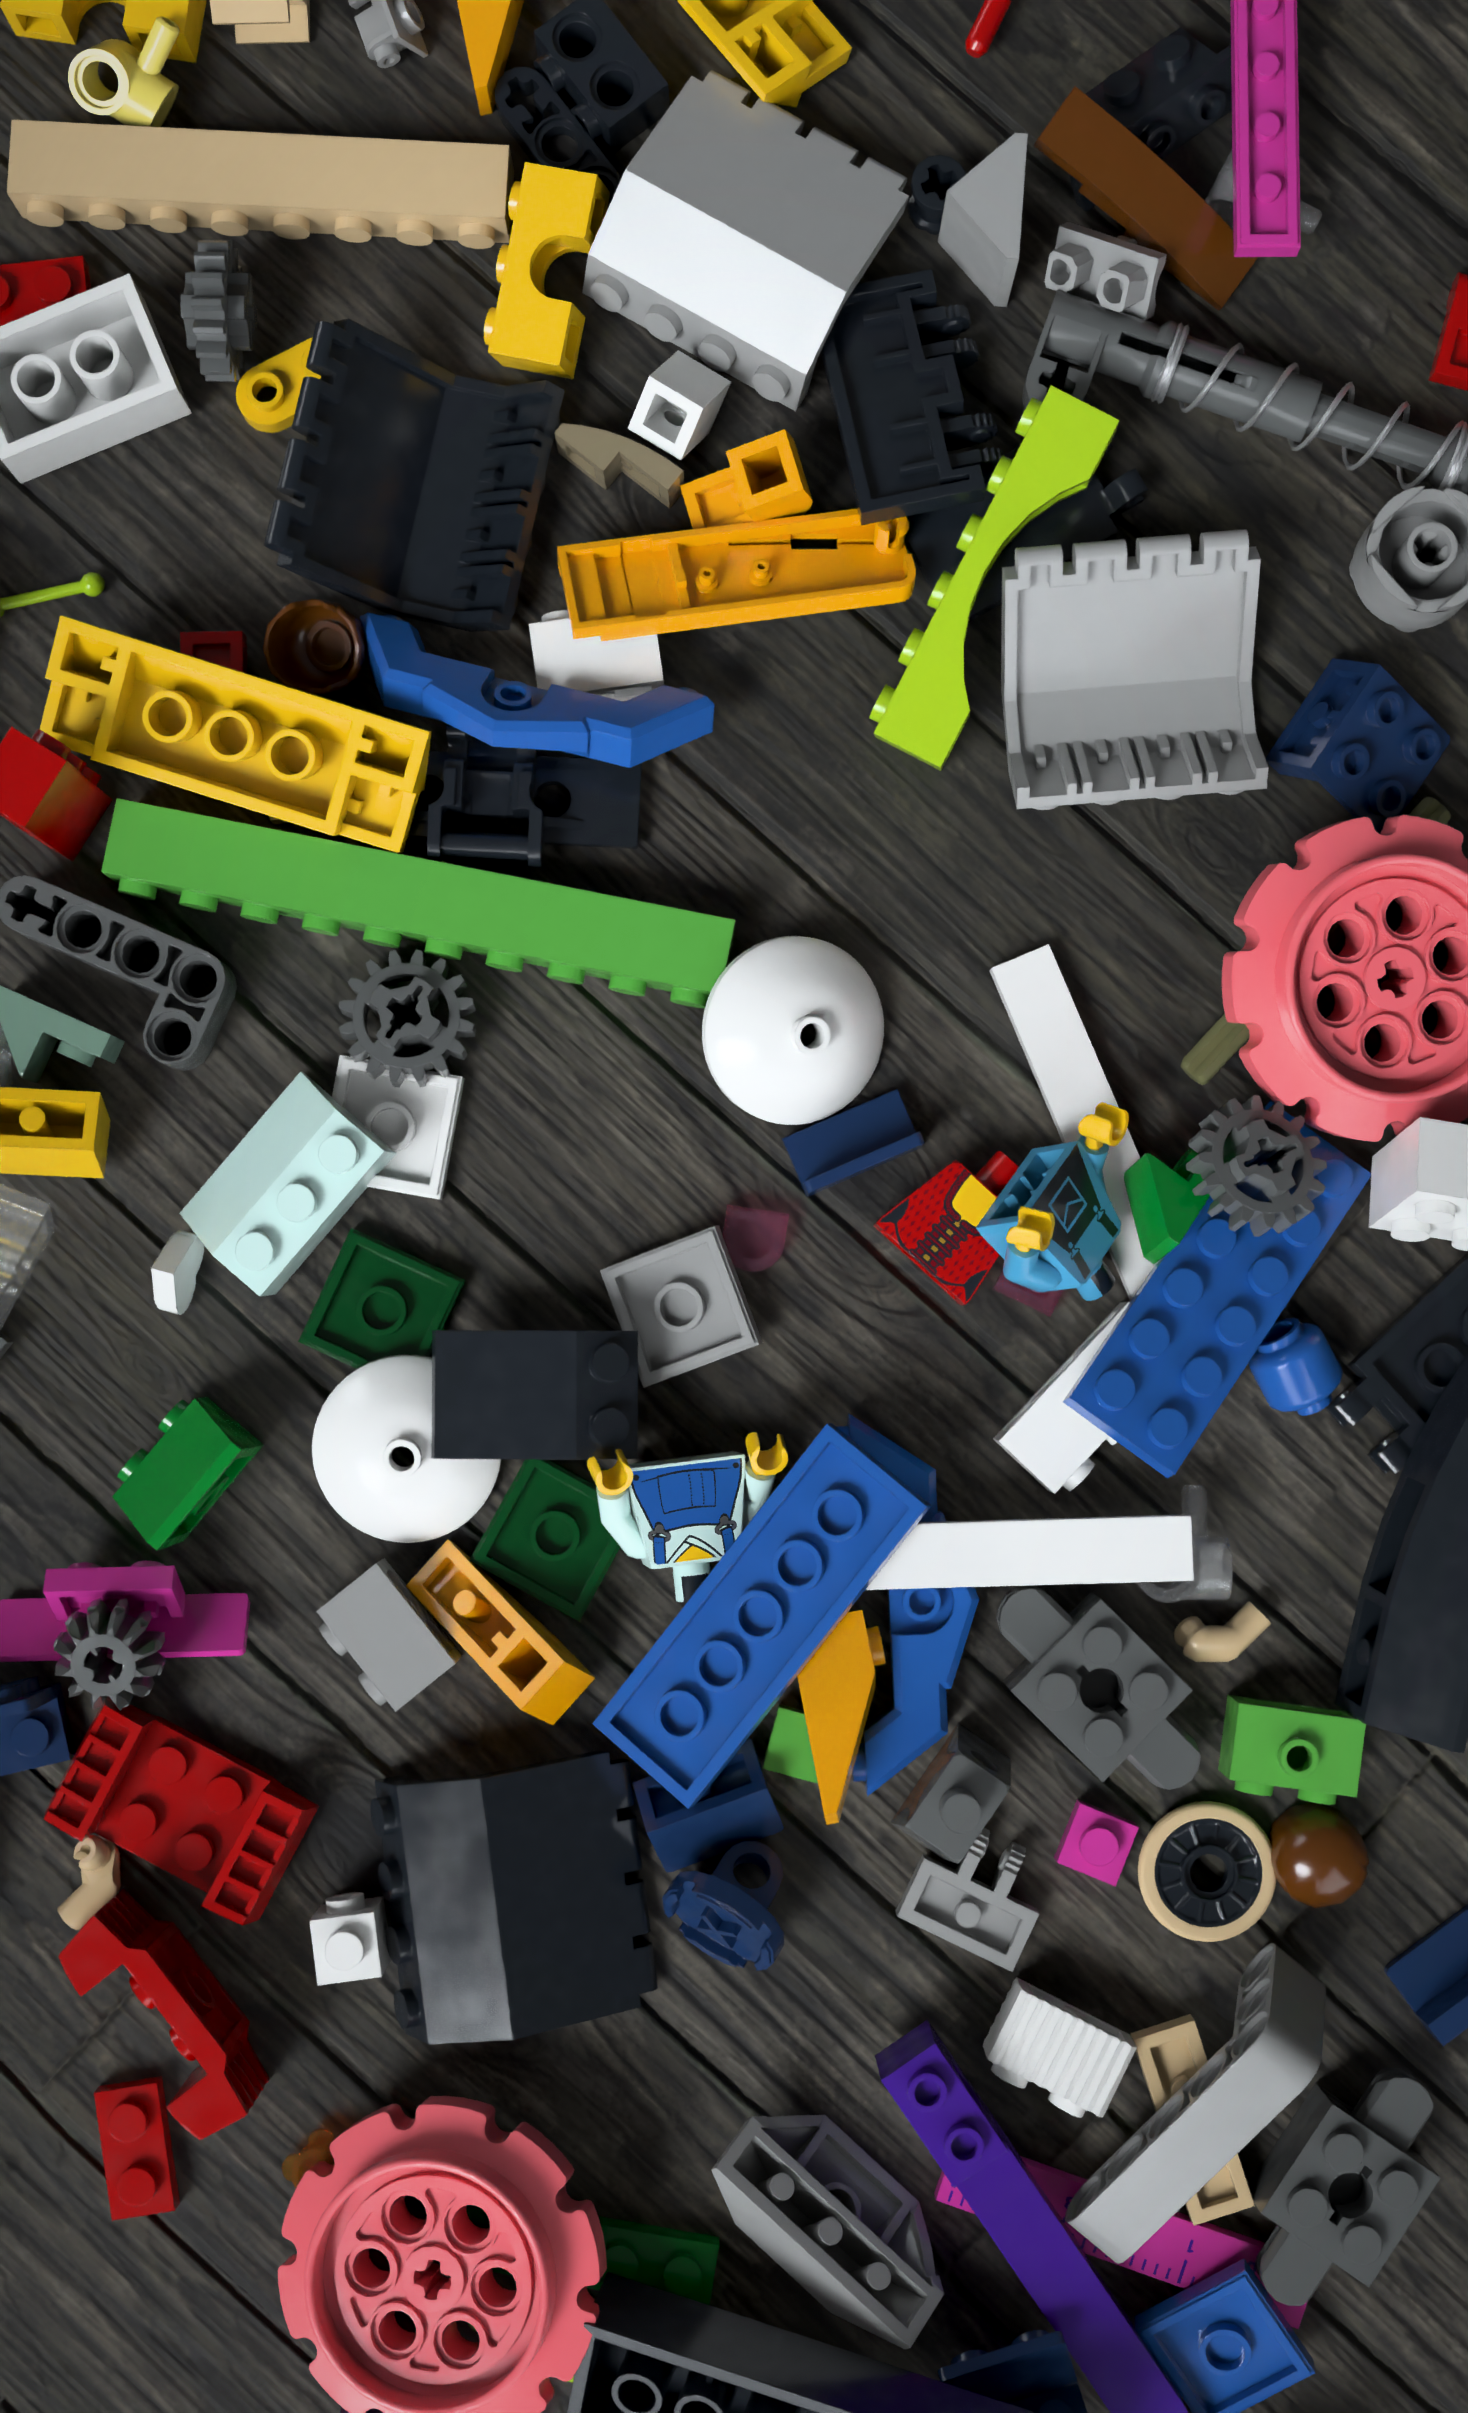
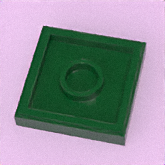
M351 1228L298 1342L356 1369L374 1360L394 1355L405 1354L431 1357L432 1330H444L467 1280Z
M525 1459L469 1561L580 1622L620 1546L601 1523L596 1484L552 1460Z

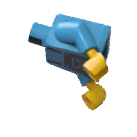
M1100 1102L1095 1107V1115H1086L1080 1121L1078 1129L1081 1136L1078 1141L1032 1149L976 1226L980 1235L1004 1259L1003 1273L1007 1280L1037 1292L1076 1288L1085 1301L1096 1300L1112 1289L1115 1284V1277L1102 1259L1121 1232V1222L1106 1193L1102 1169L1109 1146L1118 1145L1126 1133L1129 1122V1115L1126 1110Z

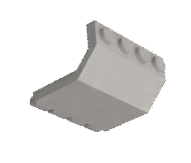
M711 70L703 82L693 76L690 77L625 169L588 253L582 293L594 299L602 308L611 312H617L643 326L656 338L671 342L695 355L708 367L731 375L754 388L762 397L770 401L779 402L796 412L807 395L817 358L841 308L905 211L909 195L902 191L906 185L907 177L871 157L866 159L861 168L854 166L859 153L858 150L817 127H814L806 138L800 136L804 127V120L773 103L763 102L760 97L753 107L749 108L746 104L751 91Z
M1247 529L1200 533L1199 551L1191 552L1189 534L1137 538L1135 556L1127 557L1125 539L1073 543L1072 562H1063L1061 544L1015 548V566L1002 567L1001 693L1008 772L1017 809L1050 810L1062 805L1086 803L1112 805L1123 800L1147 798L1173 800L1183 795L1208 793L1234 795L1245 790L1267 789L1269 767L1256 734L1251 684L1261 558L1256 546L1249 547Z

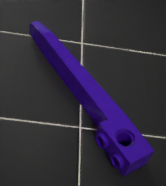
M924 2021L876 2054L875 2059L882 2083L954 2188L957 2187L1053 2329L1055 2331H1062L1068 2351L1110 2413H1188L1179 2392L1143 2342L1134 2325L929 2021Z

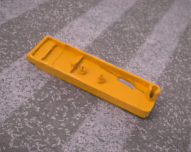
M849 509L557 546L558 568L562 577L573 639L600 636L601 641L906 601L914 592L916 568L912 553L907 554L904 543L905 534L909 530V521L905 516L861 525L858 509ZM791 539H837L836 549H791Z

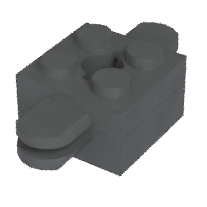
M1034 1586L1016 1587L1004 1595L998 1604L996 1613L998 1628L1002 1635L1025 1659L1003 1682L1084 1765L1104 1782L1127 1759L1149 1782L1167 1790L1180 1788L1194 1778L1199 1770L1201 1760L1198 1745L1169 1715L1193 1690L1106 1603L1090 1592L1068 1614L1049 1594Z
M1385 2067L1374 2076L1354 2108L1315 2083L1248 2185L1252 2199L1260 2213L1277 2224L1255 2260V2268L1267 2292L1276 2301L1288 2306L1304 2305L1313 2296L1333 2264L1349 2273L1367 2287H1370L1441 2179L1423 2156L1410 2148L1433 2110V2102L1428 2091L1411 2073L1400 2068Z

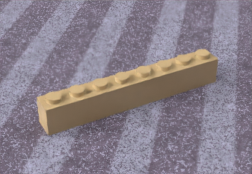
M12 119L7 194L22 218H27L28 221L46 227L61 226L64 220L85 221L97 228L106 230H119L124 228L125 224L150 225L152 228L166 233H181L186 231L187 227L211 228L213 231L226 236H243L248 233V230L273 231L280 237L295 240L305 239L309 237L310 233L334 234L341 240L354 243L367 242L371 239V236L395 237L398 241L413 246L428 245L434 239L453 240L468 248L486 249L494 246L495 243H509L511 219L509 218L508 204L511 188L514 184V167L509 145Z

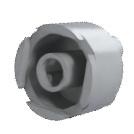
M1425 486L1413 487L1397 494L1384 505L1361 535L1355 547L1349 570L1361 601L1372 614L1394 626L1399 631L1415 632L1419 629L1441 624L1455 615L1468 602V495L1461 491L1447 487L1444 490L1423 489ZM1423 553L1429 558L1430 562L1422 563L1418 560L1417 556Z

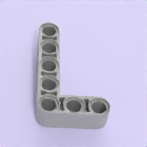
M1271 1943L1260 1950L1246 1967L1239 1982L1233 2037L1081 2186L1067 2208L1065 2221L1117 2264L1123 2263L1131 2257L1310 2083L1322 2059L1325 1984L1276 1944Z

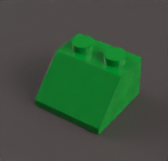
M208 1397L194 1398L190 1404L184 1399L179 1401L159 1424L158 1429L164 1435L149 1453L144 1448L138 1450L117 1475L124 1483L112 1496L145 1541L156 1551L183 1542L264 1446L263 1443Z

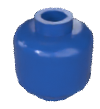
M1287 1318L1275 1322L1248 1363L1269 1406L1282 1412L1297 1411L1301 1416L1317 1413L1327 1407L1332 1401L1331 1393L1339 1386L1343 1375L1342 1368L1320 1327L1310 1323H1300L1296 1318Z

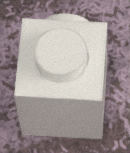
M678 350L649 375L627 429L677 459L682 460L709 434L731 381Z
M351 1892L325 1899L326 1904L321 1905L310 1919L317 1985L382 1977L391 1961L386 1944V1931L388 1927L384 1896L364 1899V1893Z

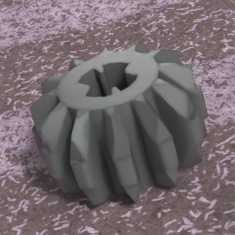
M100 1597L98 1600L92 1601L87 1609V1614L78 1610L69 1616L65 1622L67 1632H61L54 1642V1651L63 1656L55 1665V1676L74 1677V1681L68 1688L69 1698L80 1695L85 1690L92 1694L90 1701L93 1710L102 1707L107 1696L121 1710L129 1705L133 1694L143 1698L151 1692L155 1684L152 1676L160 1675L166 1664V1657L157 1652L165 1642V1632L145 1630L152 1619L151 1610L144 1611L134 1618L128 1614L130 1606L127 1598L119 1600L111 1612ZM108 1648L113 1650V1659L107 1657Z

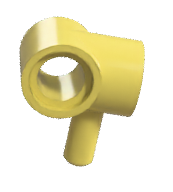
M157 17L141 53L128 42L119 39L105 40L80 52L71 62L68 71L69 87L78 104L93 114L110 115L123 125L161 127L175 102L179 89L176 83L161 74V70L180 32L178 25L166 17ZM100 61L110 65L116 72L119 81L117 92L110 91L102 84L98 74Z

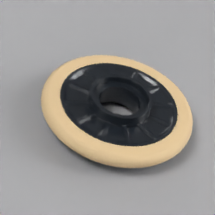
M1212 1801L1193 1802L1180 1806L1167 1813L1153 1826L1142 1845L1138 1861V1881L1143 1899L1154 1917L1163 1926L1179 1936L1202 1942L1222 1941L1235 1937L1248 1930L1261 1918L1273 1897L1276 1877L1272 1867L1271 1843L1259 1824L1238 1808ZM1211 1854L1216 1855L1223 1861L1224 1876L1220 1883L1208 1889L1199 1888L1192 1883L1190 1877L1191 1866L1198 1857Z

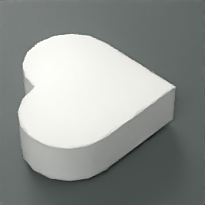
M183 1230L173 1233L151 1267L154 1301L160 1310L181 1315L188 1309L196 1285V1274L204 1254V1244L195 1233Z

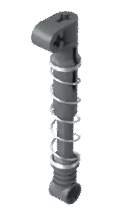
M1057 289L1025 380L1022 394L1024 411L1032 397L1043 402L1057 367V362L1042 358L1041 355L1043 353L1089 369L1085 373L1069 367L1062 388L1063 392L1083 402L1093 374L1098 372L1138 386L1142 396L1151 399L1152 402L1157 400L1159 404L1167 396L1178 400L1181 411L1184 413L1198 407L1232 419L1238 432H1243L1252 426L1287 438L1292 451L1301 450L1315 437L1342 446V459L1347 470L1353 471L1370 457L1397 465V479L1404 490L1413 488L1426 476H1429L1432 489L1444 490L1447 487L1468 495L1467 422H1463V420L1458 422L1450 434L1443 436L1408 424L1410 405L1407 401L1398 407L1392 417H1388L1354 405L1355 387L1352 382L1347 383L1334 398L1321 393L1323 382L1299 374V366L1296 362L1284 369L1244 355V348L1241 343L1236 344L1231 349H1227L1189 336V326H1183L1182 322L1178 324L1170 320L1163 325H1158L1124 312L1113 311L1102 307L1098 303ZM1349 390L1348 401H1342L1341 399ZM1404 411L1403 420H1397L1401 413ZM1239 422L1244 423L1245 425L1240 426ZM1305 433L1309 435L1301 444L1294 445V441L1301 442ZM1348 449L1365 454L1354 465L1348 462ZM1402 467L1420 473V475L1412 483H1404Z

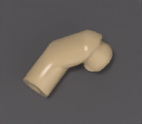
M1248 1601L1223 1626H1206L1196 1616L1185 1618L1176 1627L1174 1639L1179 1646L1184 1648V1655L1195 1662H1229L1236 1659L1271 1625V1622Z
M90 1835L82 1842L79 1841L76 1844L73 1857L80 1860L79 1867L81 1868L82 1885L57 1908L63 1921L75 1930H80L96 1912L118 1893L121 1887L119 1850L116 1844L100 1835Z

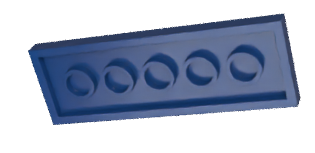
M1269 1101L1263 1106L1264 1110L1269 1109L1275 1103ZM1284 1111L1283 1118L1289 1122L1294 1119L1293 1116ZM1305 1125L1299 1131L1304 1138L1318 1136L1320 1143L1311 1150L1312 1158L1327 1161V1168L1313 1177L1326 1186L1324 1192L1312 1200L1315 1209L1282 1233L1278 1234L1271 1228L1262 1236L1254 1237L1249 1222L1235 1232L1230 1230V1214L1224 1210L1211 1217L1207 1213L1211 1203L1214 1201L1210 1196L1180 1244L1156 1263L1063 1400L1064 1404L1166 1478L1176 1474L1371 1177L1369 1171Z
M827 1423L592 1724L685 1807L689 1809L695 1806L932 1505L833 1423Z

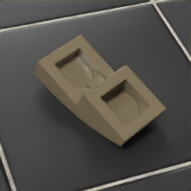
M562 423L555 431L558 453L606 491L619 474L623 472L669 509L681 496L680 485L685 484L684 470L650 448L624 436L584 425Z

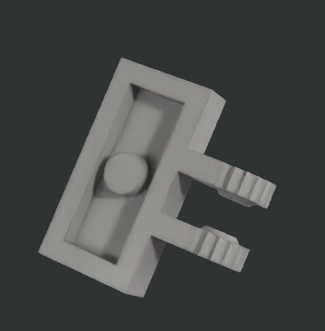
M986 1828L979 1834L964 1858L957 1863L956 1869L922 1854L896 1909L897 1917L1013 1972L1039 1916L1037 1908L1008 1895L1023 1863L1026 1848L1015 1842L1009 1844V1847L1001 1855L991 1886L972 1878L980 1859L984 1856L989 1845L990 1830Z

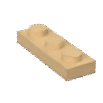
M1191 2014L1130 2033L1137 2047L1136 2053L1155 2112L1208 2061L1195 2020ZM1238 2153L1185 2204L1194 2226L1255 2206Z

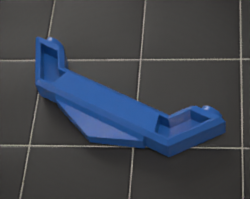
M369 612L360 616V624L367 642L366 659L385 707L443 721L493 747L562 751L631 768L713 732L715 704L706 695L699 694L691 688H674L662 685L625 702L551 684L549 689L545 690L519 681L496 678L495 671L490 668L426 653L418 630L409 622H405L397 616H381Z
M848 1413V1426L836 1427L932 1505L919 1522H946L943 1513L937 1511L935 1469ZM975 1587L887 1589L893 1704L865 1725L863 1743H860L852 1772L853 1782L865 1781L867 1797L948 1734L946 1689L952 1688L979 1602Z

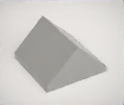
M1014 133L947 190L938 243L988 300L998 307H1007L1019 261L1028 137L1026 133Z

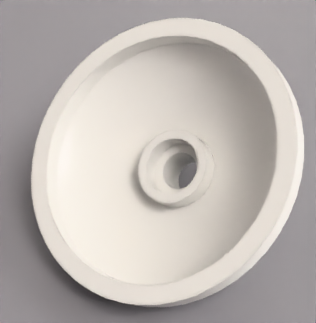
M784 936L769 939L752 946L736 957L724 969L714 984L705 1006L702 1022V1043L705 1059L710 1073L721 1091L731 1102L750 1115L765 1121L785 1125H800L822 1120L835 1114L853 1101L866 1086L877 1066L884 1038V1018L881 1001L865 969L856 959L838 946L820 939L804 936ZM812 1023L816 1029V1037L810 1045L804 1046L800 1038L801 1031L807 1024Z
M404 1354L380 1358L357 1368L346 1376L323 1404L315 1424L312 1440L315 1474L321 1490L336 1512L352 1526L366 1534L386 1541L414 1543L436 1539L465 1524L478 1512L489 1497L499 1473L501 1459L431 1458L432 1358L420 1355ZM399 1446L409 1448L414 1454V1463L407 1467L398 1466L392 1459V1450Z

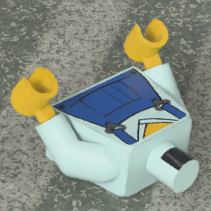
M757 1432L748 1434L746 1437V1448L749 1460L746 1465L745 1455L734 1451L628 1464L622 1450L616 1449V1464L604 1471L600 1469L595 1456L590 1457L587 1460V1467L596 1484L601 1523L627 1556L641 1559L643 1565L650 1569L672 1567L676 1601L688 1602L710 1574V1562L720 1561L770 1497L776 1474L781 1472L788 1462V1453L783 1435L777 1434L776 1444L769 1450L761 1451Z

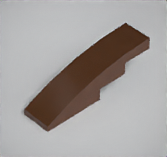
M1074 86L1033 146L1083 185L1078 191L1125 227L1126 230L1122 235L1134 238L1137 245L1167 254L1164 269L1219 311L1258 257H1234L1233 230L1221 216L1132 132Z

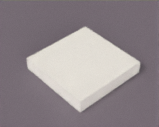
M340 1055L332 1098L362 1122L370 1132H373L384 1141L392 1151L396 1152L395 1156L378 1175L373 1177L367 1187L442 1200L465 1078L451 1074L444 1078L438 1072L426 1071V1086L419 1087L413 1074H405L404 1081L400 1088L393 1087L390 1081L389 1070L385 1069L379 1077L373 1079L366 1071L369 1060L365 1059L354 1062L352 1057Z

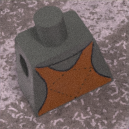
M958 1723L899 1808L891 1823L943 1860L959 1863L1011 1787L1010 1758Z

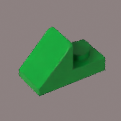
M1192 1148L1181 1157L1173 1170L1152 1154L1145 1153L1124 1173V1183L1142 1254L1153 1265L1180 1244L1210 1197L1209 1194L1195 1196L1192 1191L1194 1187L1203 1181L1201 1174L1186 1170V1164L1199 1154Z

